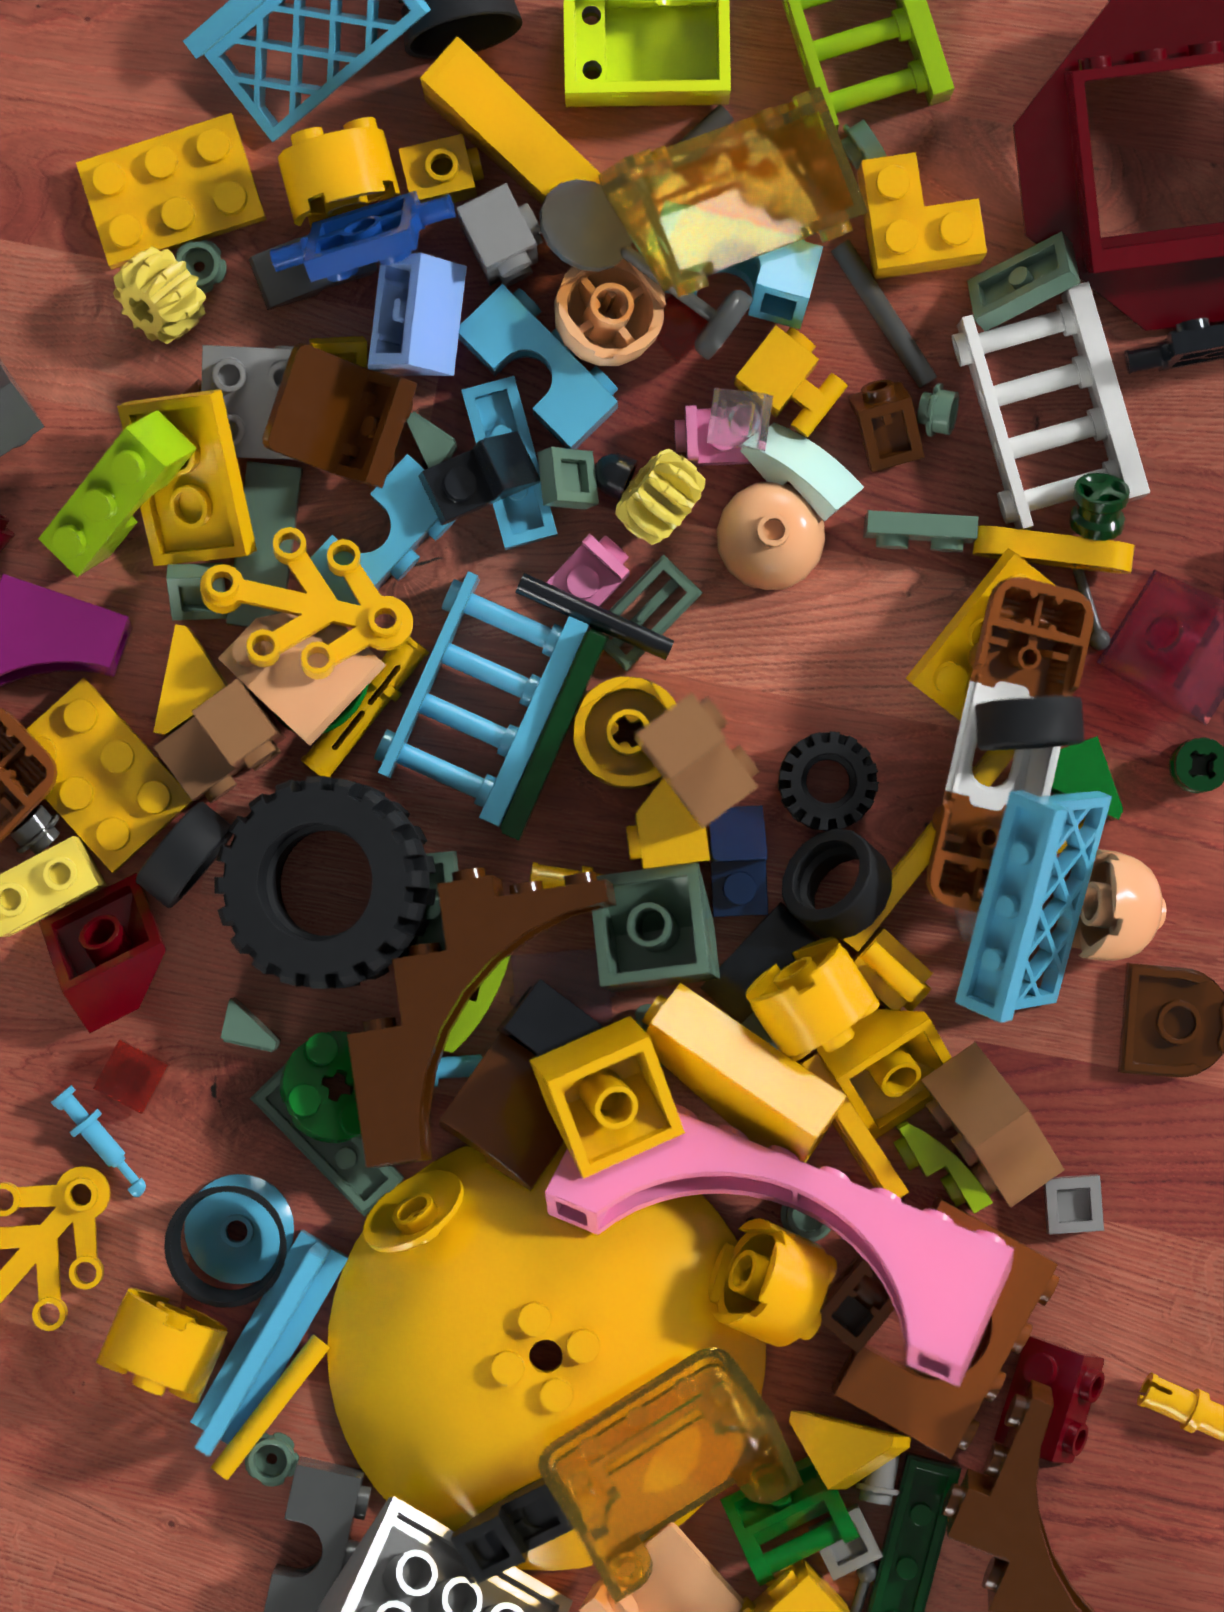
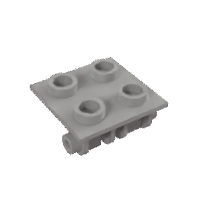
M202 345L201 392L222 389L236 457L295 460L265 448L262 442V437L294 346L264 348Z

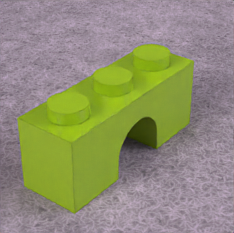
M158 410L125 427L38 539L76 577H79L113 554L138 523L132 515L153 494L171 482L197 448Z

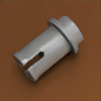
M900 1455L863 1478L862 1482L856 1483V1488L860 1489L859 1500L891 1506L893 1495H899V1490L894 1489Z

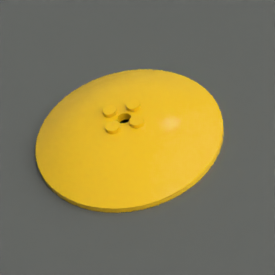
M565 1142L531 1191L485 1162V1155L469 1145L460 1147L438 1158L413 1176L432 1170H447L457 1175L464 1187V1196L459 1209L434 1239L402 1251H376L369 1246L362 1231L349 1254V1259L342 1269L333 1297L328 1325L327 1345L330 1349L327 1351L329 1384L335 1412L344 1437L358 1465L386 1501L389 1497L394 1496L455 1532L495 1503L552 1473L579 1517L577 1528L529 1550L526 1561L515 1566L521 1570L557 1571L580 1569L607 1563L631 1554L668 1523L673 1522L677 1526L683 1524L707 1502L725 1480L739 1458L755 1421L765 1378L766 1342L718 1322L712 1314L718 1313L717 1304L709 1301L708 1295L714 1264L726 1242L734 1245L737 1243L734 1234L718 1211L702 1194L678 1197L635 1211L615 1222L599 1235L551 1216L547 1212L545 1191L567 1150ZM551 1340L561 1348L563 1357L556 1368L541 1370L534 1366L530 1359V1350L538 1341Z

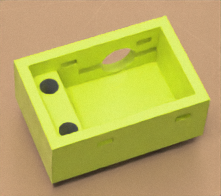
M563 0L565 107L729 105L731 93L729 0ZM594 16L599 19V22L589 25L584 22V19ZM590 70H595L600 76L597 79L591 80L586 78L584 74Z

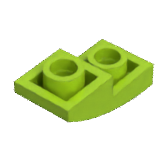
M511 955L504 959L477 989L479 990L477 1000L470 998L450 1032L444 1051L453 1053L479 1025L499 991Z
M903 1121L895 1126L901 1138L894 1141L893 1144L909 1171L919 1166L921 1172L928 1177L944 1167L948 1174L940 1178V1181L956 1207L965 1203L974 1214L993 1203L973 1173L941 1142L907 1121Z

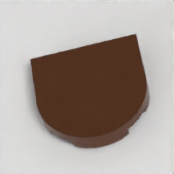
M1126 963L1118 1072L1166 1077H1190L1211 1067L1224 1053V992L1220 986L1204 973L1189 968Z

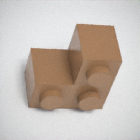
M235 679L194 709L192 713L195 717L153 747L192 801L199 802L206 797L211 804L237 785L232 777L248 766L249 769L253 768L254 771H257L281 753L277 744L286 737L255 694L239 679Z
M690 693L638 732L635 740L701 829H703L758 788L752 777L759 773V770L740 745L731 751L725 743L727 738L721 730L728 723L710 698L707 696L699 702L694 694Z
M976 1042L921 1079L933 1098L925 1104L926 1108L943 1131H946L951 1126L956 1130L958 1134L951 1141L969 1166L975 1164L970 1168V1171L983 1186L988 1196L998 1191L1011 1208L1065 1170L1028 1108Z

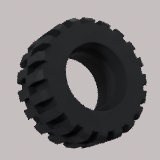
M309 776L304 781L289 780L276 785V792L271 795L261 793L249 803L252 811L246 817L237 816L228 829L234 834V838L230 846H220L216 860L224 862L225 866L223 877H214V894H223L225 907L217 911L222 925L231 926L236 934L230 941L240 954H249L253 958L252 966L262 973L275 975L280 978L282 983L292 986L311 987V989L358 986L360 982L376 980L388 973V967L393 964L392 959L407 957V947H410L414 937L423 936L429 923L428 920L424 919L427 905H434L436 889L429 888V874L436 873L434 859L432 856H426L423 845L427 842V839L421 828L412 825L409 821L410 813L400 803L385 797L384 792L371 786L341 778ZM321 831L339 832L355 840L364 850L372 873L371 896L360 919L350 929L329 936L312 934L298 927L289 916L281 894L282 870L290 852L303 838L309 834Z

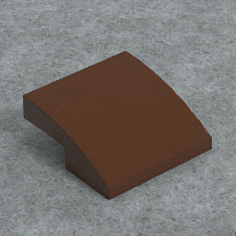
M500 1032L440 1118L439 1126L485 1155V1162L531 1191L563 1145L564 1140L546 1106L529 1061L537 1056Z

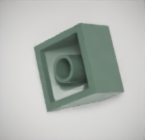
M697 862L597 876L598 880L606 879L613 883L616 906L592 912L600 987L614 993L720 979L715 927L700 866Z

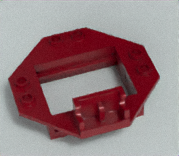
M1108 0V3L1013 124L1025 236L1035 244H1038L1062 231L1073 243L1080 280L1083 282L1089 281L1091 288L1144 331L1176 327L1178 323L1198 318H1209V323L1224 321V222L1101 237L1085 82L1224 64V0Z

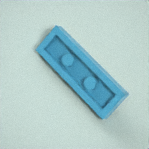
M510 376L461 390L476 444L484 438L518 431L540 477L539 464L515 377ZM541 481L536 485L493 503L505 550L558 536L551 507L543 506Z

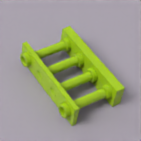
M781 0L811 92L804 95L807 114L813 127L821 124L825 139L834 137L837 134L839 127L837 113L913 89L916 94L924 92L929 106L950 100L955 87L927 0H895L897 9L891 10L890 17L814 41L812 40L803 10L834 0ZM897 37L900 42L908 40L914 58L913 61L908 62V68L829 93L820 65L821 61Z

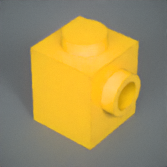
M463 133L398 149L408 191H416L420 203L446 196V194L451 196L453 203L477 197L474 182L484 179L477 147L466 149Z

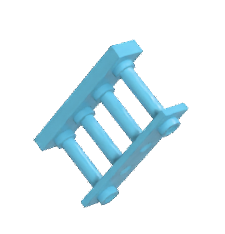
M468 571L463 582L454 579L441 607V609L449 612V615L396 733L389 729L385 731L374 759L382 762L378 773L390 779L397 764H400L476 798L474 804L483 807L479 818L501 828L584 634L589 630V625L569 616L564 627L554 624L550 628L478 596L474 592L480 581L479 576ZM464 615L472 616L543 648L541 654L550 657L542 677L532 674L528 678L452 644ZM442 664L521 698L519 704L528 707L520 726L517 727L509 724L508 728H505L429 694ZM419 715H425L498 748L497 754L505 757V760L497 778L489 774L485 778L480 777L407 744Z

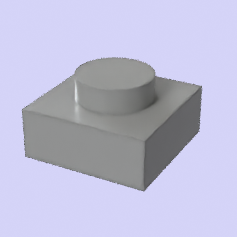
M1100 1175L1054 1177L1043 1185L1046 1231L1049 1235L1104 1231Z
M858 1503L848 1507L847 1510L860 1537L847 1544L842 1539L819 1551L833 1581L883 1557ZM830 1516L808 1527L810 1531L833 1519Z

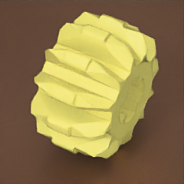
M151 246L145 251L138 252L122 265L120 271L113 277L117 287L113 294L115 299L123 306L121 313L127 315L133 321V328L135 330L142 329L146 337L151 341L159 339L169 344L175 339H180L194 328L206 314L203 305L206 295L196 284L199 278L190 274L186 268L185 261H176L173 253L168 249L160 251Z
M671 449L660 451L656 456H652L649 462L643 468H640L634 479L629 482V486L623 492L621 500L616 505L615 515L624 523L626 529L638 539L642 538L651 545L659 543L664 538L669 537L672 531L677 526H680L684 518L692 512L691 509L694 504L701 498V492L705 488L706 479L697 471V467L683 455L679 456Z

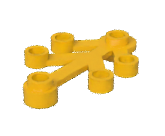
M293 527L283 528L275 534L273 538V552L279 562L289 567L305 593L244 580L236 568L225 564L209 568L203 574L200 581L202 601L213 612L220 614L230 613L243 603L298 616L274 631L261 629L253 632L248 637L246 643L247 656L258 667H269L275 664L281 653L331 624L353 628L330 644L312 642L303 649L301 666L304 673L312 679H324L333 672L334 666L369 646L381 651H390L401 647L409 639L413 629V617L408 606L396 597L380 595L360 565V550L358 546L347 539L337 540L330 545L327 551V565L333 574L345 579L359 605L337 600L306 553V538L304 534ZM287 539H293L300 545L299 549L293 553H285L279 546ZM346 551L353 555L354 560L348 565H339L333 558L337 553ZM218 578H227L233 583L232 587L225 592L214 590L212 584ZM388 614L396 622L392 627L383 629L376 625L375 619L379 615ZM261 641L270 642L274 646L273 651L266 656L256 654L253 648ZM316 653L324 654L329 660L321 668H314L307 661L311 655Z
M78 1166L66 1171L58 1183L53 1185L17 1187L10 1182L0 1183V1189L10 1191L14 1198L10 1209L0 1208L1 1217L11 1215L19 1207H56L41 1224L0 1227V1249L19 1248L0 1270V1304L36 1264L39 1302L33 1308L32 1318L35 1325L44 1331L58 1329L64 1324L68 1316L67 1306L61 1298L58 1238L72 1222L77 1259L72 1262L69 1268L70 1281L77 1288L87 1290L99 1284L104 1276V1266L101 1260L98 1259L96 1217L107 1208L111 1191L106 1177L97 1169L89 1166ZM77 1184H84L91 1190L92 1196L89 1203L79 1204L73 1199L72 1191ZM89 1262L95 1267L96 1277L93 1281L84 1282L78 1277L77 1268L80 1263ZM44 1304H53L58 1308L60 1316L56 1323H47L42 1319L41 1308Z

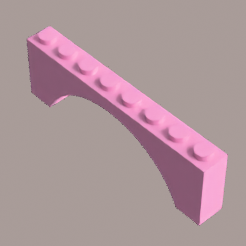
M675 1104L682 1123L684 1134L584 1179L580 1175L567 1148L545 1191L547 1212L551 1216L596 1235H599L615 1222L635 1211L658 1202L698 1194L751 1196L782 1204L816 1219L853 1246L868 1262L883 1283L900 1321L905 1342L906 1364L956 1386H960L1011 1271L1014 1248L1006 1246L1005 1241L999 1236L985 1230L972 1232L955 1225L953 1220L946 1214L934 1209L918 1210L902 1203L897 1195L886 1189L874 1187L869 1190L852 1183L844 1173L832 1167L823 1166L818 1169L799 1161L794 1153L783 1147L772 1145L767 1148L748 1140L743 1132L732 1126L719 1125L715 1127L698 1120L692 1111Z

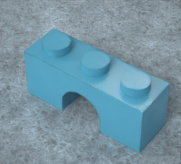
M664 203L648 260L695 295H697L700 283L707 276L720 272L734 274L743 279L751 290L753 301L749 308V316L801 329L823 246L806 242L804 239L796 236H784L758 229L745 222H733L707 215L690 207H678ZM662 288L665 293L671 294L664 288Z
M502 283L460 324L458 339L494 376L502 371L510 362L519 358H533L542 362L551 373L552 384L547 394L532 408L533 416L565 448L577 449L618 409V401L612 396L618 388L597 366L589 372L574 357L575 354L564 345L557 329L555 328L550 332L536 318L542 311L522 289L518 288L512 294Z
M408 454L387 475L383 488L376 487L370 493L372 499L388 513L391 522L390 533L385 543L372 552L360 553V565L377 590L391 576L397 581L401 580L420 559V556L414 551L424 540L430 536L437 541L456 521L441 525L418 477L425 469ZM331 535L310 559L338 601L359 605L345 579L336 576L328 568V548L333 542L338 540L334 535ZM341 551L333 559L339 565H348L354 560V557L349 552Z

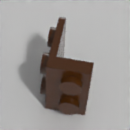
M296 344L291 351L262 437L263 445L271 451L341 478L383 488L387 474L394 465L395 450L404 423L411 414L412 400L418 383L401 376L369 370L308 344Z

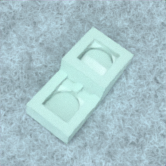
M776 423L770 425L740 450L767 482L778 483L782 486L790 482L824 522L864 488L841 463L821 447L793 430Z

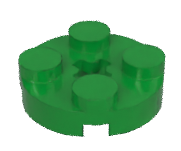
M331 1031L314 1034L305 1043L296 1048L282 1071L280 1094L282 1102H285L287 1111L292 1116V1122L305 1135L321 1142L341 1143L361 1136L347 1035L352 1033ZM336 1073H339L345 1077V1084L350 1086V1095L341 1094L337 1101H333L328 1098L329 1089L322 1085L323 1077L332 1078Z

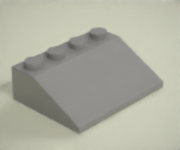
M393 1496L389 1497L321 1601L317 1612H569L573 1601L516 1567L478 1584L450 1540L451 1534L454 1531Z

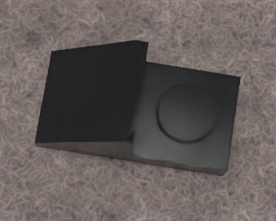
M518 431L484 438L478 441L470 451L428 468L418 476L442 526L540 482V477Z

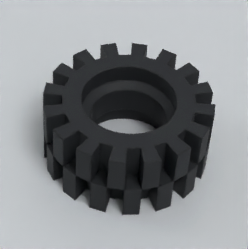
M819 732L799 741L787 753L779 769L778 791H780L781 801L785 809L787 808L797 822H801L814 830L829 831L842 829L859 821L873 805L875 794L878 792V770L876 763H873L870 757V752L866 747L863 748L855 738L842 735L840 732ZM819 761H835L841 764L848 773V791L837 802H820L810 794L807 788L808 772Z

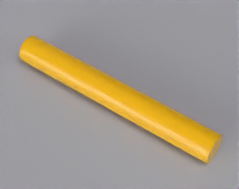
M314 1334L310 1337L211 1465V1468L227 1481L330 1349L325 1342Z

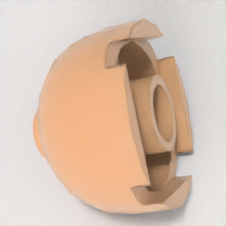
M625 259L620 261L615 267L599 272L579 270L572 267L564 275L554 301L555 327L564 345L579 359L597 366H620L637 359L656 340L664 320L665 293L660 285Z
M757 482L737 492L724 507L717 527L718 553L728 572L744 585L763 590L787 589L804 580L820 561L826 541L824 521L793 485L789 484L782 486L773 482Z
M1103 849L1097 850L1071 947L1082 950V953L1078 956L1084 959L1099 961H1118L1140 953L1154 938L1157 930L1162 927L1165 921L1167 908L1166 902L1162 898L1159 883L1148 866L1140 860L1120 852Z

